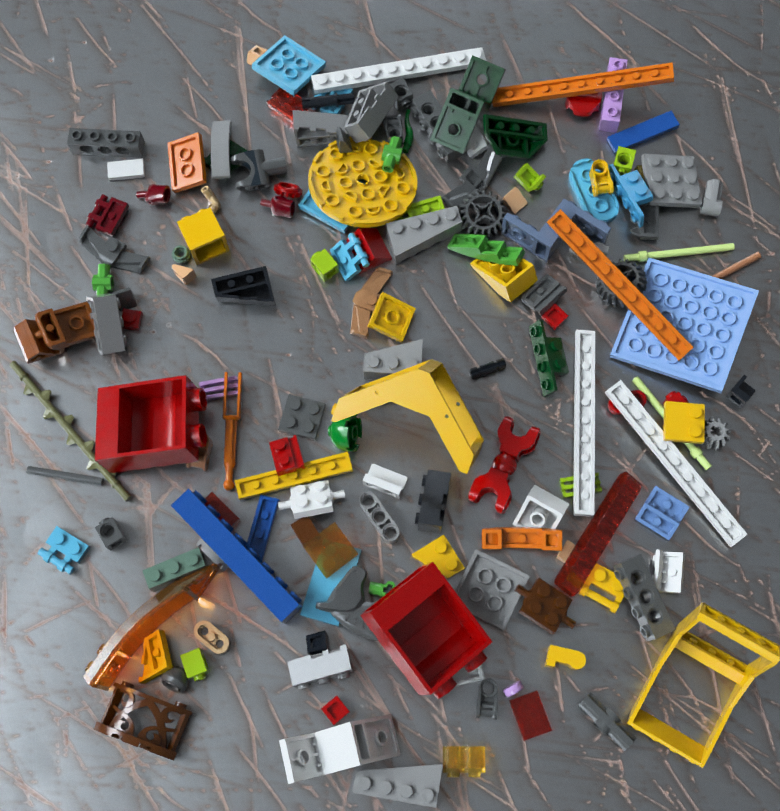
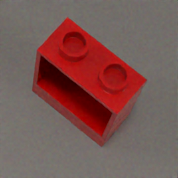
M187 375L98 388L95 461L110 473L199 461V448L205 447L207 444L206 429L202 423L199 424V411H205L207 408V397L202 387L197 388Z
M434 562L420 566L360 615L419 695H431L433 693L437 699L448 694L457 685L452 676L464 667L467 672H471L486 661L487 656L483 650L493 642Z

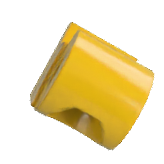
M550 645L548 647L545 667L554 668L555 663L566 665L572 670H579L585 666L586 657L580 651Z

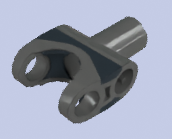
M261 149L245 151L230 158L232 165L244 166L250 171V175L247 178L236 183V189L240 191L268 188L271 185L269 176L287 173L284 157L265 160L264 152Z

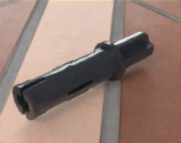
M335 93V95L303 97L302 108L339 107V105L354 104L355 95L354 93L339 95Z

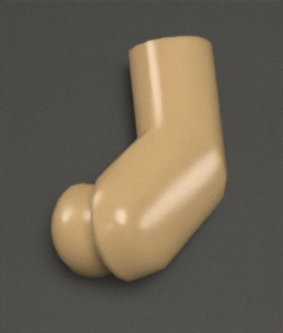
M204 186L201 192L211 203L208 208L211 207L213 213H216L220 210L221 204L211 188Z

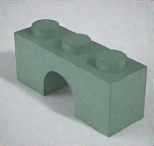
M198 547L142 571L148 588L156 592L171 586L172 582L185 576H195L209 570L203 551Z

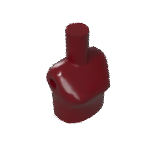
M152 184L147 191L136 192L138 199L145 198L146 203L150 205L167 204L171 196V189L168 185Z
M274 196L271 201L261 199L260 205L271 208L273 215L287 218L293 217L295 201L289 200L284 196Z

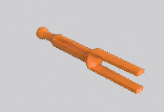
M224 372L222 418L225 420L224 466L226 475L223 487L227 491L234 488L233 469L236 464L237 421L241 419L242 372H238L237 416L227 415L228 372Z

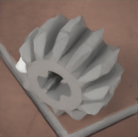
M710 417L708 421L705 420L704 443L701 445L706 443L707 449H710L712 446L715 450H718L720 446L724 448L727 445L726 442H729L731 439L728 435L731 433V429L725 428L728 422L722 424L721 418L715 421L713 417Z

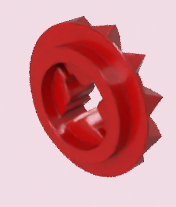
M288 182L275 184L273 189L276 194L287 198H299L303 193V190L298 185Z

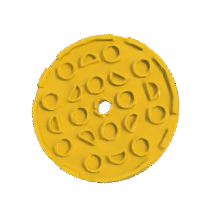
M349 137L352 152L340 153L337 142L333 141L328 144L327 148L323 151L320 150L316 154L309 169L308 187L315 204L330 218L354 227H378L397 220L411 207L417 191L415 168L410 159L403 153L399 165L395 164L393 172L383 171L382 165L384 161L381 160L384 145H389L388 142L372 140L371 137L367 141L355 143ZM364 179L367 182L364 185V183H361L358 180Z

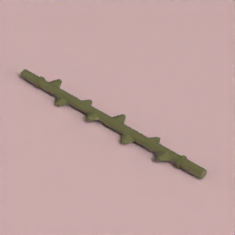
M12 361L9 366L20 377V380L26 384L23 393L25 395L33 393L46 408L43 418H55L68 434L66 444L68 446L77 444L90 459L86 468L88 470L98 469L112 485L111 487L126 502L129 501L132 496L121 485V481L115 478L116 473H110L95 461V453L93 452L94 440L85 442L71 426L74 420L73 415L63 417L49 401L52 393L51 390L41 391L31 380L29 374L25 373L16 361Z

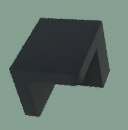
M746 375L742 376L726 396L740 408L755 393V389L744 382L747 378Z

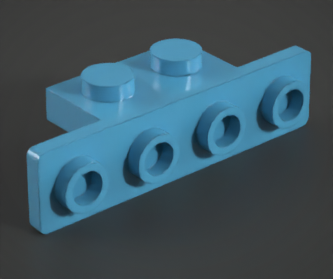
M610 164L609 172L616 194L622 198L625 209L630 211L632 221L636 222L639 228L643 227L644 214L639 205L653 201V194L638 170L620 176L615 166Z

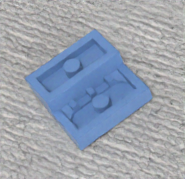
M655 486L635 520L670 540L690 506Z

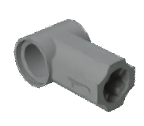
M712 179L707 181L700 214L719 217L722 209L721 195L723 183L720 180Z

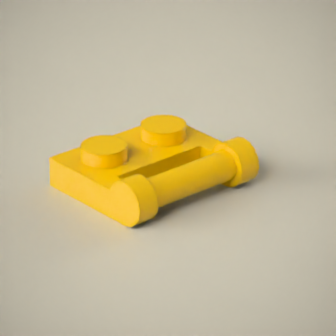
M595 562L579 594L583 597L586 595L615 614L624 597L623 587L615 577L614 572ZM590 584L616 597L614 602L589 589Z

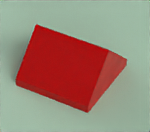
M359 227L354 232L356 237L360 239L361 247L367 253L370 263L365 268L361 263L358 264L361 269L359 274L392 260L377 228ZM353 249V250H352V253H353V255H354V257H355L357 254H356L355 250Z

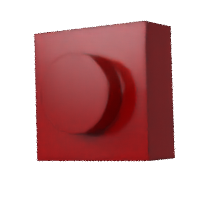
M554 304L541 318L551 328L556 330L568 319L569 315L557 304Z
M123 308L122 318L124 327L121 328L139 331L143 316L142 311Z
M335 696L321 708L333 725L350 713L338 696Z

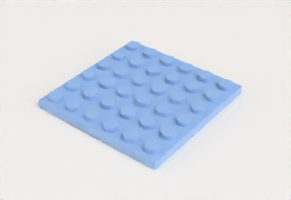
M648 258L644 268L647 284L643 295L694 348L678 361L628 309L610 357L722 394L759 290Z

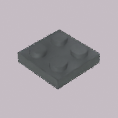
M289 394L278 431L316 441L326 404Z

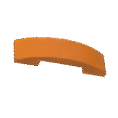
M537 527L482 528V549L540 548L542 550L562 551V530Z

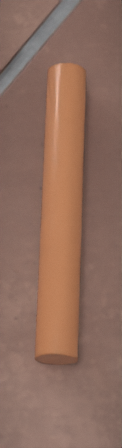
M756 252L716 273L712 277L723 279L759 260L761 254Z

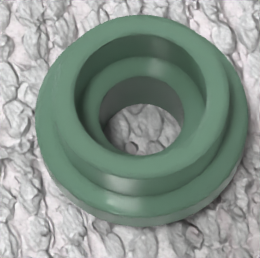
M179 245L173 249L172 258L175 262L185 263L190 259L191 254L186 246Z

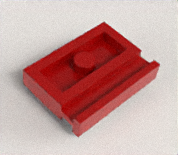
M296 435L289 439L286 437L269 442L278 476L295 472L299 468L305 469Z

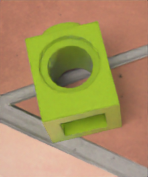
M618 146L613 165L620 176L631 172L636 150Z
M326 249L317 251L312 255L310 259L311 266L324 282L339 272L337 262Z
M201 648L180 655L188 679H194L195 682L206 678L205 674L210 673Z

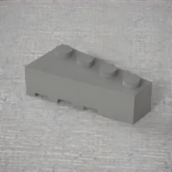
M457 206L386 223V233L396 265L401 263L402 260L408 257L411 258L416 253L432 247L433 244L439 241L442 242L462 231V219Z
M443 764L356 771L352 793L436 808Z

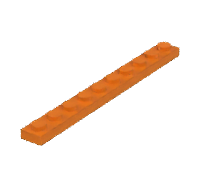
M673 62L499 87L492 104L493 107L671 83L674 82Z
M561 209L547 221L552 230L678 361L694 348Z

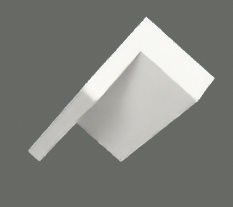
M372 464L368 474H365L363 478V485L400 499L408 478Z

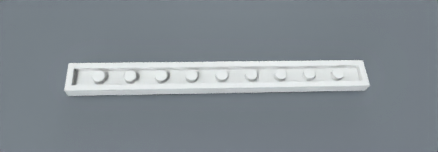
M480 47L311 75L314 93L320 94L380 84L386 81L392 82L401 78L409 79L467 69L472 55L485 61L486 58L483 48Z
M576 330L573 515L593 517L595 515V331Z
M622 380L605 392L607 397L726 543L732 547L748 535L671 441H663V430Z

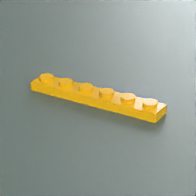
M344 452L305 462V469L299 468L295 472L278 476L276 470L235 480L239 500H244L353 472L349 453Z

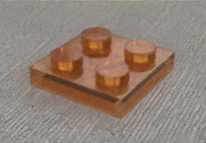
M335 522L302 546L326 579L358 555Z

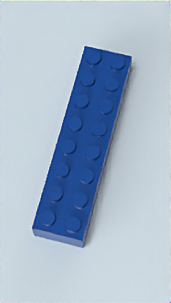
M187 489L171 506L282 623L286 624L302 609L303 606L300 604L302 599L295 592H289L286 589L288 585L279 576L275 578L272 575L275 571L267 563L259 561L261 556L251 547L248 549L246 547L248 543L237 532L235 534L232 533L234 528L224 519H219L221 516L219 512L210 504L207 506L205 504L207 500L197 490L192 492L190 489Z

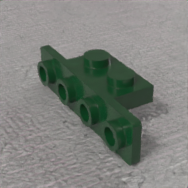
M538 320L529 326V333L543 396H549L558 390L555 375L565 376L569 373L562 339L546 337L543 320Z

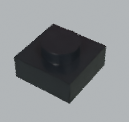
M325 630L306 635L308 655H316L322 653V651L329 650L328 635Z

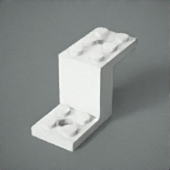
M391 714L351 721L319 732L279 740L288 784L401 756ZM300 754L303 756V762L300 759Z

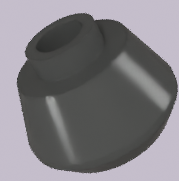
M180 666L173 667L162 674V683L169 690L176 693L186 690L188 678L184 668Z

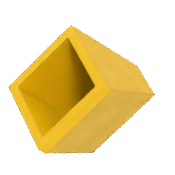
M211 207L201 209L196 214L185 216L177 221L196 265L230 251L225 235Z

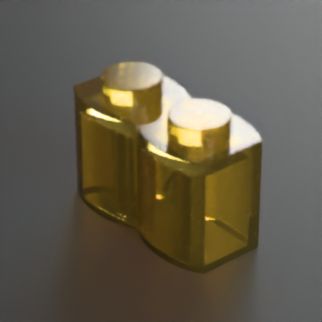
M443 746V773H447V777H460V773H468V777H481V773H485V746Z

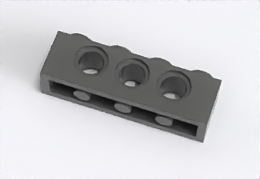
M431 90L413 98L411 107L413 116L418 117L421 128L427 131L430 140L442 111L441 105ZM452 124L449 131L452 135H456L458 131ZM430 140L432 144L437 146L439 156L444 158L447 163L464 155Z
M69 128L67 145L73 155L143 158L145 141L140 131Z
M642 554L613 565L615 577L623 587V594L632 607L631 612L633 616L638 620L642 636L647 641L675 631L676 629ZM632 575L636 578L635 584L631 579ZM641 594L644 596V603L640 599ZM649 613L653 616L652 622L649 619Z

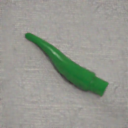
M407 109L404 120L406 130L402 148L404 153L409 152L414 139L413 129L409 122L410 109Z

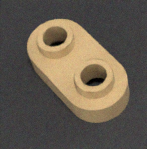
M203 620L195 625V637L212 652L224 654L229 650V638L212 623ZM204 628H208V634L206 635L202 634ZM218 641H223L224 643L221 648L217 647Z

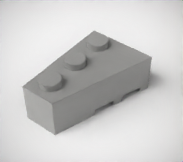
M109 293L86 297L87 302L91 304L92 313H90V317L94 321V334L99 353L104 355L125 351L127 340L126 336L122 334L121 327H124L122 316H119L118 309L121 308L119 298H116V294Z

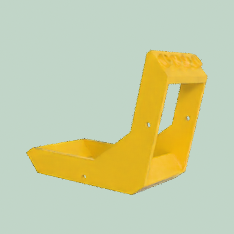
M434 359L358 386L339 398L338 403L333 405L331 410L333 415L331 421L333 422L343 420L388 402H393L429 416L458 470L465 474H468L477 460L484 442V438L443 363Z
M704 602L677 624L676 630L671 633L631 710L627 722L635 730L641 731L652 740L663 744L672 752L678 753L701 768L705 766L734 706L755 677L774 667L780 661V645ZM701 621L759 654L760 657L746 665L690 633L689 630ZM674 647L736 682L705 746L640 709L661 667Z

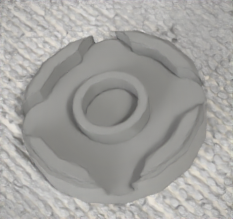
M202 538L197 542L196 545L198 547L203 545L202 551L215 564H222L220 567L222 571L229 567Z

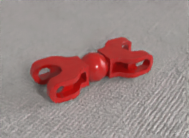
M509 416L504 417L497 431L501 444L499 448L500 454L494 458L493 467L490 468L488 473L475 478L468 494L469 501L473 503H478L486 493L496 494L495 508L500 514H504L512 501V493L509 487L510 475L516 471L517 462H519L520 458L535 450L541 435L540 428L533 426L526 435L521 437L512 434L514 428L513 418Z

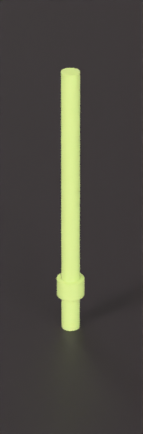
M734 243L655 252L638 251L636 254L623 255V261L625 262L628 259L629 262H647L648 258L659 259L733 251L735 246Z
M638 376L632 380L633 383L646 395L647 400L664 419V407L643 381ZM684 443L690 451L689 454L694 460L697 459L705 470L712 467L704 457V452L699 446L696 447L694 443Z

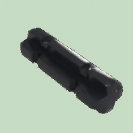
M500 358L496 362L491 361L480 365L479 368H471L469 371L471 378L476 379L480 375L485 376L497 372V369L499 371L506 368V362L504 358Z

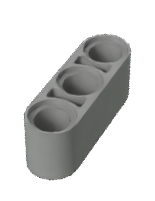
M370 491L364 492L360 496V506L384 542L389 545L397 543L400 538L398 526L377 496ZM371 498L374 500V503L371 506H365L363 504L364 500ZM378 514L385 516L382 522H377L374 518ZM388 530L396 532L394 538H388L385 534Z

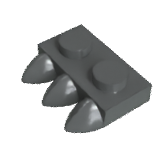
M648 203L639 205L644 214V224L640 228L639 226L633 227L630 232L638 236L639 239L658 240L659 206H648Z

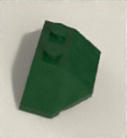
M488 114L483 115L484 134L496 155L529 159L548 141L547 123Z

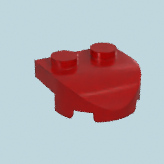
M602 92L566 97L565 107L566 109L570 108L573 110L574 115L582 117L591 116L593 112H599Z

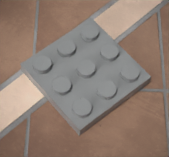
M643 154L641 156L644 182L653 194V201L648 202V206L699 208L702 205L694 156Z
M475 549L455 592L473 616L504 631L521 596L514 590L518 584L525 587L530 576Z

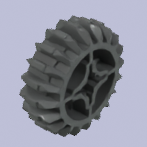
M476 190L474 196L471 193L468 194V199L464 198L463 204L459 206L461 210L459 213L462 223H464L462 229L468 228L467 234L473 232L475 235H486L489 239L492 234L496 236L498 231H502L503 218L507 214L505 212L507 207L502 206L503 200L498 201V195L492 196V191L487 195L485 190H482L481 194ZM491 208L495 210L497 214V220L493 218L494 215H492L490 212ZM468 210H471L475 216L474 222L470 219Z
M619 258L618 263L612 261L631 283L636 279L634 286L642 294L643 291H646L647 278H645V271L642 270L640 265H637L635 261L630 263L628 259L622 262ZM597 276L595 286L601 300L606 301L608 306L613 304L616 308L620 304L623 308L624 304Z

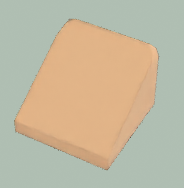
M257 45L248 51L247 64L252 65L267 49Z
M514 187L503 197V205L514 215L528 204L517 187Z
M173 264L171 267L174 274L185 285H188L196 278L195 271L191 268Z
M567 539L556 559L574 568L583 551Z

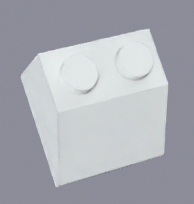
M534 485L512 525L516 527L556 529L569 503Z

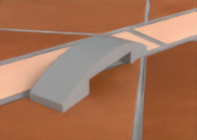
M231 120L213 121L212 179L231 178Z

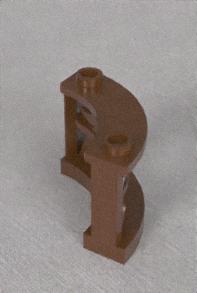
M122 681V684L114 682L113 686L115 689L101 722H96L94 730L174 761L177 754L175 750L188 718L192 715L191 711L186 710L187 705L177 701L173 705L134 690V685ZM125 693L129 696L126 702L122 699ZM135 695L146 699L135 702ZM155 702L166 706V708L160 712ZM120 703L125 707L123 710L119 708ZM148 706L154 715L157 726L144 728L136 737L134 736V721L128 714ZM170 712L180 714L175 729L166 728L165 723L175 721V719H169L168 714ZM123 718L129 723V727L126 730L122 728V725L126 723L122 720ZM157 730L158 734L153 733L154 738L152 740H149L147 738V733L149 731ZM167 732H173L167 747Z

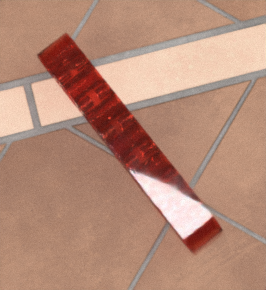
M623 472L617 477L555 578V585L570 597L575 596L580 591L642 488L641 483L628 472Z

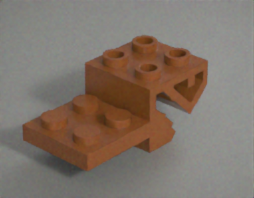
M87 301L55 311L51 308L35 314V320L25 319L14 326V333L27 364L62 354L67 346L95 338L94 321L90 317L92 310Z

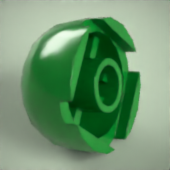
M358 414L332 422L328 427V436L331 442L341 451L355 452L360 444H356L357 438H362L361 418L356 417Z

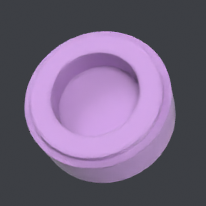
M519 680L504 688L503 692L506 697H510L521 691L524 686Z

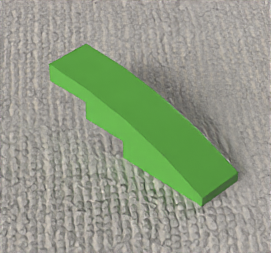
M454 234L447 246L448 249L465 256L518 266L525 254L523 247H507L505 241H490L486 235Z

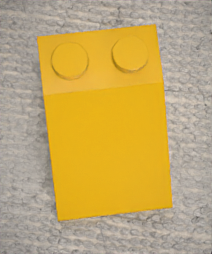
M522 258L518 266L497 264L475 259L470 263L471 267L500 296L509 302L515 300L538 281L534 265Z

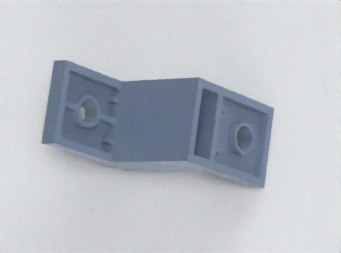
M563 199L550 216V218L553 217L561 209L593 243L600 242L605 245L611 227L605 221L593 217L590 212L580 209L572 201ZM507 212L503 218L501 234L546 263L563 241L547 222L538 232L534 226L527 225L517 215H511Z

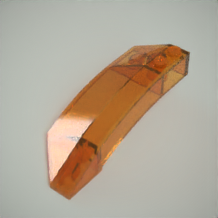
M212 563L165 587L140 606L116 630L106 644H102L99 647L95 660L89 662L86 666V673L83 677L88 685L108 691L132 655L142 645L144 638L152 634L162 623L194 599L198 601L220 567Z

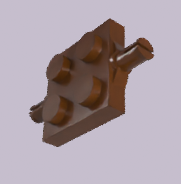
M541 578L536 579L530 590H527L520 584L516 586L514 591L524 597L523 605L519 611L521 615L551 635L556 633L561 623H564L571 629L574 628L576 621L567 616V610L572 602L571 598Z

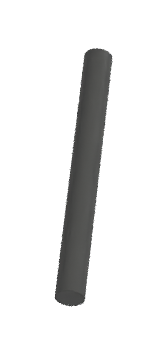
M28 466L26 470L27 474L101 486L104 482V478L32 466Z

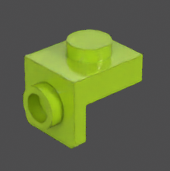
M525 163L514 175V178L527 192L539 190L543 186V180L546 176L544 174L539 175L528 163Z

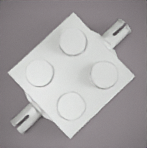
M329 480L290 487V500L278 502L279 510L291 508L294 519L334 512V500L345 498L344 490L332 492Z

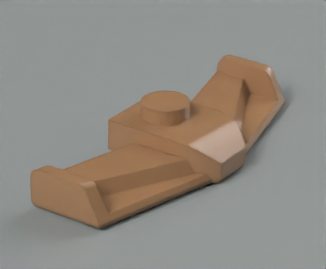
M382 267L376 268L361 290L355 293L352 301L353 313L350 334L368 340L369 327L367 326L370 321V313H373L380 296L379 293L390 277L393 276V271Z

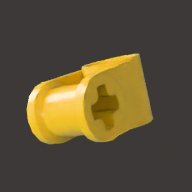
M602 159L595 160L589 172L593 196L598 197V195L606 193L611 195L614 193V186L608 164ZM595 169L601 170L602 173L596 172Z

